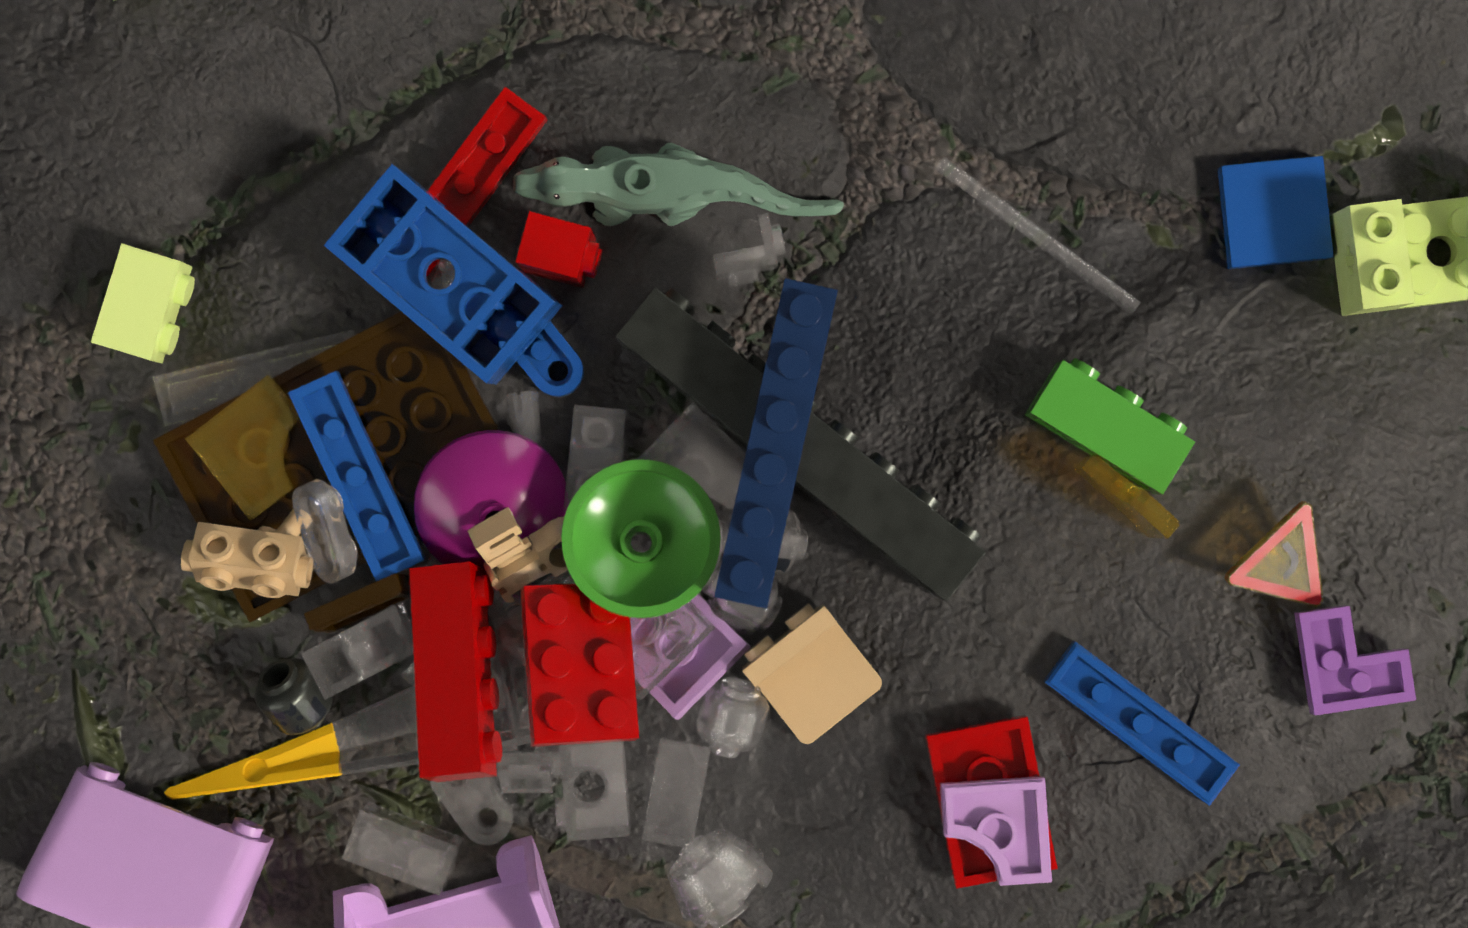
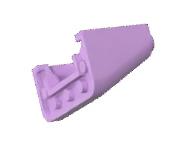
M90 762L89 767L84 765L76 769L23 874L16 892L18 898L33 906L90 928H240L274 838L262 834L263 826L239 817H235L232 824L221 823L220 825H215L125 790L126 784L118 779L120 772L102 763Z

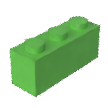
M1074 358L1070 364L1064 360L1057 362L1024 415L1151 494L1163 495L1195 444L1194 440L1184 435L1187 427L1163 412L1156 418L1140 407L1144 400L1130 390L1117 385L1113 391L1098 382L1097 379L1100 373L1083 361Z

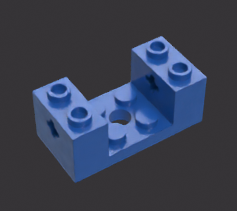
M391 164L324 246L487 384L497 385L563 305L489 246L406 172ZM446 259L452 263L455 269L454 281L445 289H434L427 281V269L435 260Z

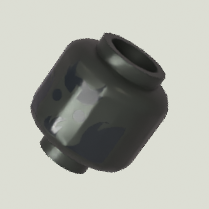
M299 658L280 659L269 664L260 674L255 691L257 706L281 733L288 735L302 734L318 728L324 722L333 701L329 685L308 661Z

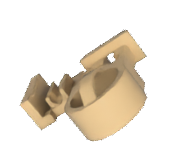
M507 507L467 530L475 549L485 560L483 566L492 586L499 590L501 597L506 602H514L515 600L512 595L522 589L523 586L549 573L557 577L568 570L562 548L553 549L562 542L561 535L564 517H558L549 521L541 529L530 534L529 538L525 537L521 540L518 535L522 533V530L517 524L512 511Z

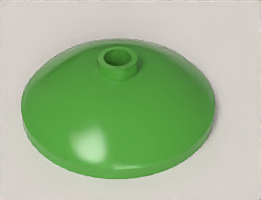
M641 459L623 461L606 467L594 474L579 488L567 508L562 526L561 540L563 557L570 576L588 599L608 612L619 616L653 618L680 609L701 592L710 580L717 564L721 535L718 516L710 498L691 476L672 465ZM642 534L649 537L652 543L649 550L646 552L635 551L631 546V541L635 536Z

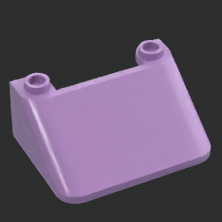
M532 835L512 840L500 847L496 855V866L499 876L413 901L387 907L380 889L369 883L333 891L334 928H560L540 855Z

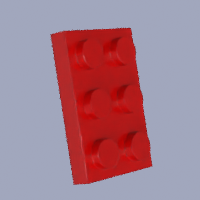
M576 584L523 586L521 589L531 747L635 741L639 739L630 618L619 616L599 607L588 599Z
M1026 715L925 734L941 819L940 783L1039 776L1029 720ZM1048 822L1051 870H1055L1058 868ZM945 837L956 889L998 881L994 865L982 849L963 839Z

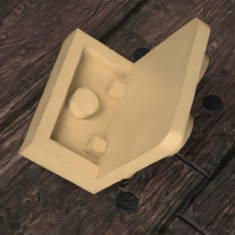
M808 603L785 621L789 630L773 642L767 635L744 654L749 662L742 666L743 673L754 687H758L799 741L804 744L813 743L875 694L882 686L880 676L843 631L827 608L821 604L816 609H813Z

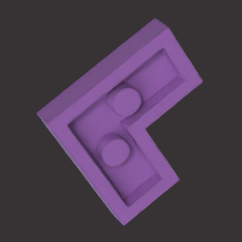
M1342 605L1294 613L1310 714L1322 715L1416 700L1409 649L1400 648L1357 655L1350 606Z

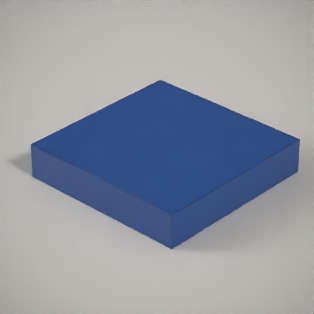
M1323 156L1224 165L1217 169L1228 269L1328 260L1334 257Z

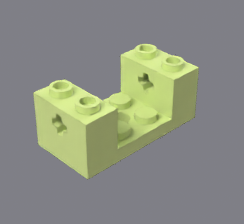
M1468 197L1402 205V199L1347 206L1329 215L1342 316L1468 300ZM1433 238L1444 240L1450 247L1451 257L1445 266L1434 265L1427 257V246Z

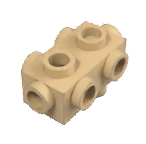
M293 508L277 530L267 526L253 530L198 522L194 539L186 540L183 546L181 569L193 572L196 582H200L205 587L213 590L226 591L236 587L253 590L256 594L267 598H279L284 595L299 596L300 588L309 587L313 572V558L307 557L302 536H299L310 522V518L302 510Z

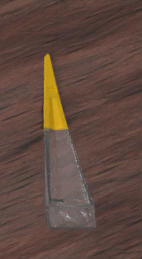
M524 638L497 644L496 655L490 658L491 678H495L497 681L500 697L498 709L493 710L494 731H498L500 734L502 752L518 750V746L531 743ZM415 685L283 744L172 786L164 794L167 798L174 800L419 764Z

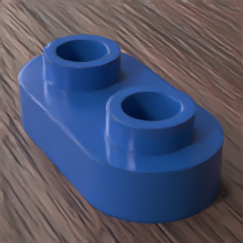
M551 321L517 360L518 364L535 385L550 396H567L573 393L583 380L584 367L582 360ZM556 362H563L568 368L566 378L561 381H554L549 375L550 367Z

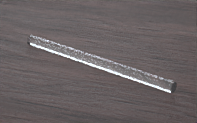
M944 157L935 170L1127 312L1132 314L1141 303L951 161Z

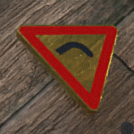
M1306 501L1299 502L1225 573V581L1232 586L1314 607L1320 606L1323 602V592L1312 505Z

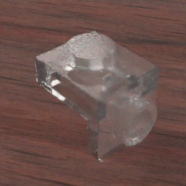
M768 213L758 215L757 221L761 246L714 254L713 261L717 280L728 278L729 286L743 285L758 281V272L777 269V256L786 254L780 224L770 225Z

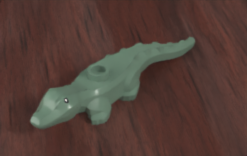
M666 143L656 154H629L627 151L617 147L604 146L600 150L595 151L592 156L593 164L587 165L572 158L557 157L539 166L522 170L513 176V190L519 196L540 200L549 205L559 207L573 206L581 202H592L595 207L593 217H595L597 222L610 227L623 223L632 214H657L668 226H675L694 217L699 210L706 207L709 203L720 201L746 203L775 214L794 217L836 215L844 206V202L840 200H805L792 197L778 191L743 169L708 160L674 143Z

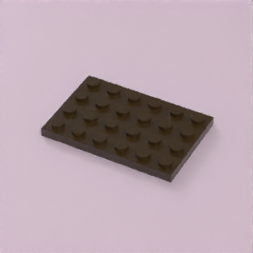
M399 312L153 440L197 524L198 522L253 530L267 526L277 530L293 508H298L309 516L310 522L299 535L302 536L307 557L313 558V572L309 587L300 588L299 596L284 595L279 598L263 597L250 589L233 588L232 591L249 623L367 562L288 392L334 371H339L415 537L420 534L415 522L414 495L417 482L426 464L442 447L461 436L477 431L499 430L467 367L403 312Z

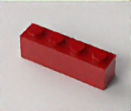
M470 561L409 568L419 778L434 782L497 776L496 763L502 759V741L499 732L494 731L493 710L498 709L500 697L497 681L495 678H491L490 658L495 657L497 650L494 629L488 624V606L493 604L494 599L491 581L488 574L486 575L485 569Z

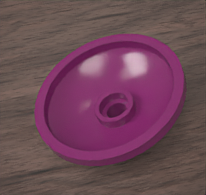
M484 430L469 433L442 447L423 469L414 495L415 522L420 537L430 553L442 564L470 561L485 569L483 566L485 560L475 549L467 530L483 522L488 513L501 511L509 507L522 530V533L518 535L522 540L525 537L529 538L530 534L541 529L549 521L558 517H564L569 506L566 481L553 457L535 441L520 434L502 430Z

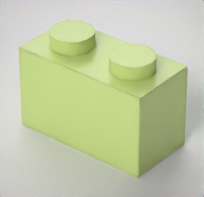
M121 243L91 343L163 364L165 354L171 355L178 341L180 328L175 325L180 305L186 306L193 293L195 279L190 276L192 266Z

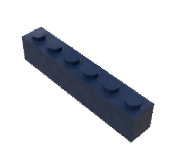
M787 278L784 280L715 589V598L765 609L768 607L838 290Z

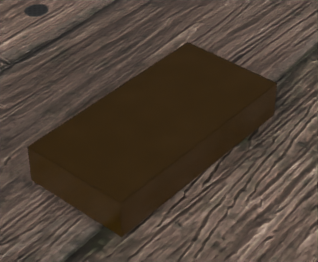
M394 573L304 613L309 630L332 633L410 599V575Z

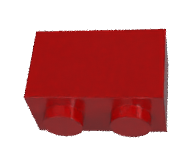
M529 211L516 263L524 273L583 288L586 277L593 279L596 277L602 249L599 248L600 244L596 242L591 227Z

